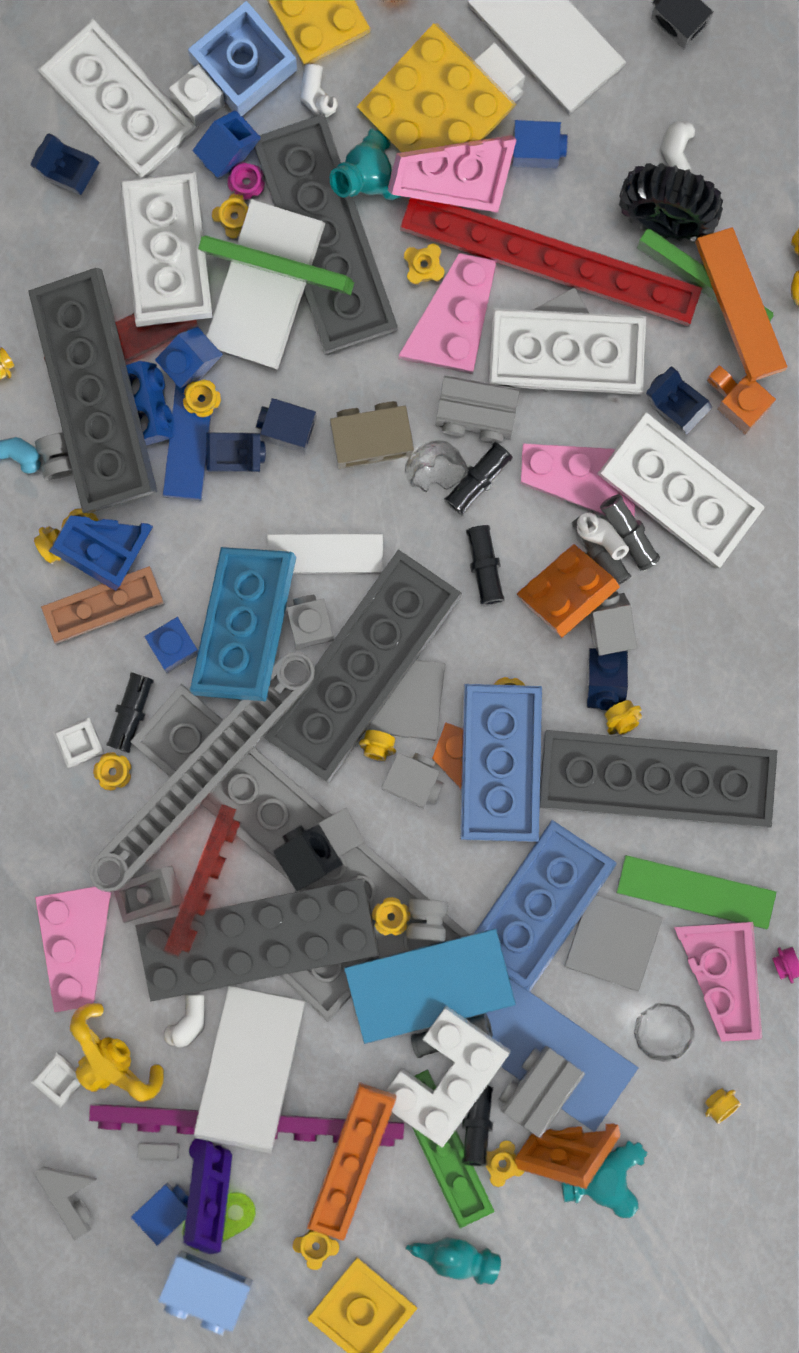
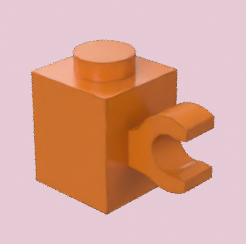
M720 365L706 380L725 397L717 410L745 435L776 400L757 381L749 382L747 375L737 384L732 376Z

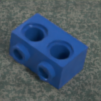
M137 361L127 364L131 387L137 377L140 383L139 390L136 394H133L139 420L141 422L145 414L148 417V426L143 431L146 446L173 438L171 429L173 426V415L165 403L163 394L165 381L162 372L155 363Z

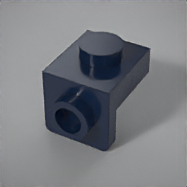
M48 133L37 148L30 165L48 182L82 195L100 162L92 155L65 145L55 135Z
M672 366L664 374L658 375L646 392L654 410L686 435L713 408L710 401L683 381L678 370Z
M206 432V471L260 472V464H264L266 458L265 442L261 441L260 433Z
M589 648L587 707L608 711L614 705L626 701L628 650L599 656L596 648Z

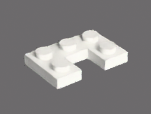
M447 1005L423 1038L429 1045L454 1061L435 1090L403 1068H401L386 1092L396 1095L392 1113L442 1148L511 1051Z

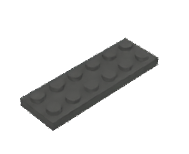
M321 114L261 134V139L254 148L274 206L323 221L325 226L312 266L346 275L354 282L351 296L312 284H305L304 293L325 354L398 330L354 199L349 196L345 198L339 197L331 188L329 181L330 173L341 161L325 115Z
M95 267L29 290L28 293L82 512L90 514L156 493L157 488L102 269Z
M398 549L315 665V676L310 687L268 731L264 738L329 783L459 601L462 593Z
M546 730L540 808L771 828L778 750Z
M364 878L135 925L150 1001L380 955Z

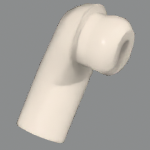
M305 64L300 93L301 101L315 116L324 114L325 118L330 117L337 109V100L334 96L330 97L320 87L323 67L315 64Z
M675 121L668 127L661 151L669 167L676 165L679 169H690L691 172L692 168L683 152L687 141L693 138L695 134L694 126L689 121Z
M584 513L579 516L577 532L584 540L604 546L614 560H620L626 556L629 548L610 522L597 518L592 513Z
M185 995V1017L176 1025H169L164 1032V1039L168 1045L178 1048L188 1046L204 1030V995Z

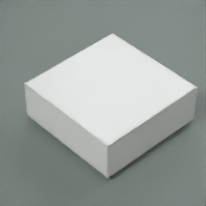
M90 718L53 732L68 769L104 755Z
M58 1052L31 1082L60 1108L81 1085L76 1077V1067Z

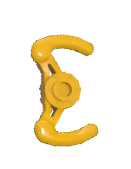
M87 1003L79 1007L71 1017L69 1029L73 1037L80 1042L85 1053L78 1061L79 1066L75 1071L80 1084L87 1090L96 1092L100 1088L105 1090L112 1083L127 1091L138 1102L153 1099L160 1092L164 1082L163 1067L158 1064L150 1067L147 1085L140 1081L129 1069L131 1058L128 1046L120 1039L106 1037L100 1040L86 1023V1020L89 1018L102 1016L104 1012L103 1005L100 1003Z

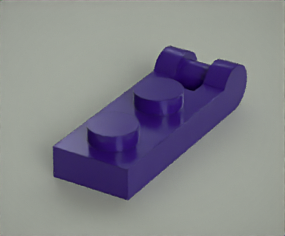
M195 1138L189 1147V1155L193 1159L183 1244L209 1255L221 1253L232 1153L221 1145L214 1146L211 1141Z

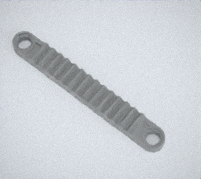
M299 652L284 655L273 666L266 702L242 700L98 854L90 865L89 870L91 882L96 888L105 892H115L123 888L289 710L314 680L315 669L313 662L308 656ZM299 661L305 665L307 675L303 681L292 683L286 679L284 670L290 662ZM108 861L117 863L121 871L119 879L112 884H105L98 875L100 866Z

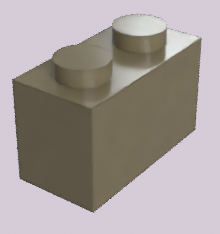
M395 401L384 402L375 405V411L360 413L359 408H350L338 411L337 417L330 418L338 469L414 456V446L406 405L398 406Z

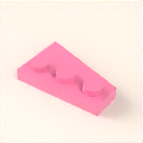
M509 135L396 153L388 191L392 195L498 212L517 139Z
M459 253L400 352L398 359L473 374L497 261Z
M523 444L520 484L560 500L569 501L586 508L588 511L604 516L606 515L601 511V504L608 498L620 494L624 503L635 517V504L597 475L616 449Z
M96 887L35 897L54 1013L78 1009L87 1003H95L112 892H105Z
M753 922L674 927L688 956L691 970L695 973L703 992L704 1001L721 1042L762 1039Z

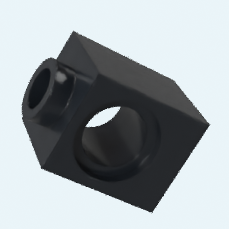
M654 0L652 2L656 7L653 10L651 19L683 49L710 23L713 11L701 0Z
M302 825L282 836L285 844L273 851L296 892L313 884L343 865L320 825L306 831Z

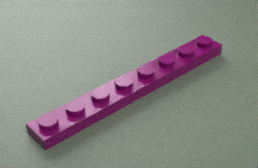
M91 1104L89 1121H98V1129L121 1130L122 1123L137 1124V1131L160 1132L161 1125L176 1126L177 1134L194 1135L199 1110ZM280 1115L275 1139H278V1132L294 1133L293 1140L317 1142V1135H333L332 1143H337L345 1119ZM388 1121L379 1146H395V1139L403 1140L404 1122Z

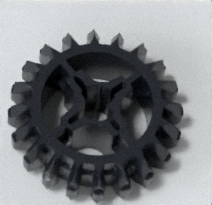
M647 163L644 167L635 166L634 170L629 171L627 178L624 179L619 195V206L622 208L621 213L628 217L629 222L638 224L641 230L651 229L666 239L670 237L678 241L683 239L696 241L699 237L714 233L723 211L721 192L714 188V183L704 181V176L695 175L690 172V169H679L676 165L669 167L663 163H659L658 166Z

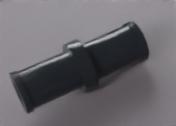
M494 442L492 447L474 467L469 466L465 470L466 476L444 498L445 502L457 513L463 515L483 490L487 492L492 487L491 481L513 459L512 455L500 444Z
M490 525L475 526L466 530L473 560L470 563L471 573L476 574L481 599L480 604L482 606L505 601L498 568L501 567L500 559L495 558Z
M133 672L130 673V679L121 705H116L115 712H118L109 741L106 743L107 746L117 749L123 734L119 750L127 753L131 751L132 743L130 741L135 736L139 721H144L146 714L143 713V709L152 683H154L153 679L143 676L137 691L142 676Z
M489 1085L486 1086L468 1111L467 1119H463L462 1128L466 1130L462 1164L487 1166L489 1132L493 1131L494 1123L490 1121L494 1087Z

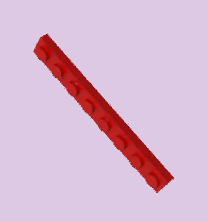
M410 198L400 226L401 231L485 259L495 260L497 263L572 288L575 287L578 290L686 326L691 324L702 291L701 287L451 204Z

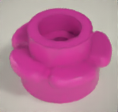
M239 163L227 178L228 188L230 191L235 192L236 197L249 200L253 195L258 196L263 191L265 182L262 178L264 174L255 164ZM245 178L250 180V183L247 185L243 184V179Z
M793 946L784 950L778 947L779 956L772 959L781 980L788 977L790 983L793 984V979L799 977V960Z

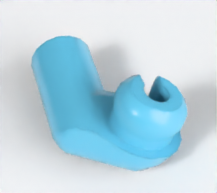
M18 437L0 440V460L12 458L20 463L21 471L28 474L40 469L41 462L39 458L41 455L37 453L36 447Z

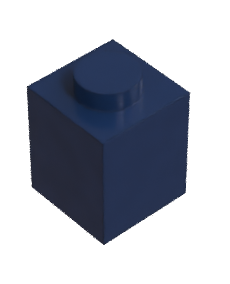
M272 398L269 408L262 406L256 428L261 429L260 436L262 441L305 454L317 418L316 411Z

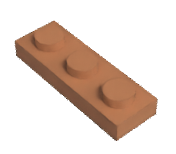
M148 566L127 574L116 591L104 584H100L41 606L54 643L57 644L162 605L164 602L151 567Z

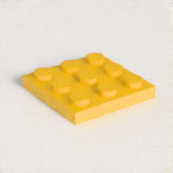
M433 23L356 107L402 153L484 140L517 104L438 23Z

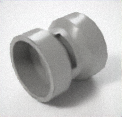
M63 432L47 435L35 441L37 453L43 457L44 464L41 469L45 480L73 475Z
M409 899L408 911L412 915L411 924L407 926L406 938L445 941L446 929L442 924L443 917L447 915L448 902Z

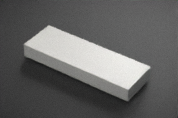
M267 534V550L289 551L295 554L296 562L293 574H381L383 572V534Z

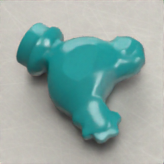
M370 129L368 136L363 138L362 143L354 146L349 151L345 162L340 163L331 171L329 176L330 185L339 197H354L360 192L368 195L380 194L387 200H395L401 197L392 195L388 191L393 169L385 150H388L391 145L389 139L379 129Z
M627 1141L625 1146L617 1147L615 1151L608 1154L586 1189L561 1182L564 1202L574 1201L575 1204H578L583 1195H588L598 1205L611 1208L614 1214L620 1218L633 1217L638 1211L639 1205L638 1199L627 1187V1171L635 1165H644L647 1151L643 1149L641 1143L633 1144L631 1141Z
M446 1237L430 1244L413 1243L406 1245L405 1248L410 1251L411 1255L426 1261L437 1275L456 1280L473 1277L478 1285L484 1283L494 1284L501 1268V1257L499 1254L492 1253L488 1248L478 1252L469 1242Z

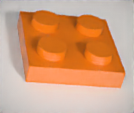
M573 544L522 588L517 595L532 612L562 638L618 590L620 586L612 575Z

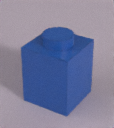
M234 110L215 120L192 151L203 162L204 166L219 178L232 171L239 163H242L261 137Z
M515 120L513 136L517 140L512 156V167L557 169L560 157L567 156L568 135L561 134V122Z
M199 327L178 334L158 355L155 361L178 387L182 388L193 381H199L223 354Z
M178 616L144 636L167 674L198 655L196 646Z
M167 1182L131 1218L158 1246L186 1220L189 1194L179 1184L173 1188Z

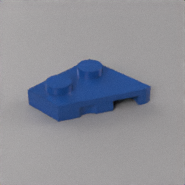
M70 515L49 552L116 591L153 526L147 523H141L139 526L118 524V520L109 519L94 521L89 517Z

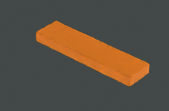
M733 227L697 238L695 242L749 382L785 371L788 366Z
M359 1082L307 1223V1229L342 1241L345 1240L395 1104V1094Z

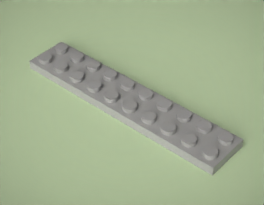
M180 684L130 742L171 777L223 719L194 696L185 686ZM255 747L248 752L245 758L237 764L202 803L207 810L288 880L289 878L273 853L275 849L285 844L282 836L301 825L306 831L332 816L330 812ZM365 843L341 855L339 858L343 863L342 866L300 890L303 891L364 878L371 914L377 904L383 903V900L389 897L399 899L401 904H405L408 907L409 899L430 900ZM389 913L387 916L388 920L393 921L395 915ZM412 915L410 920L407 921V926L411 924ZM448 915L443 917L442 925L446 929L445 941L470 935ZM375 928L380 955L376 956L377 958L443 942L407 939V929L402 934L395 936L393 934L383 935Z

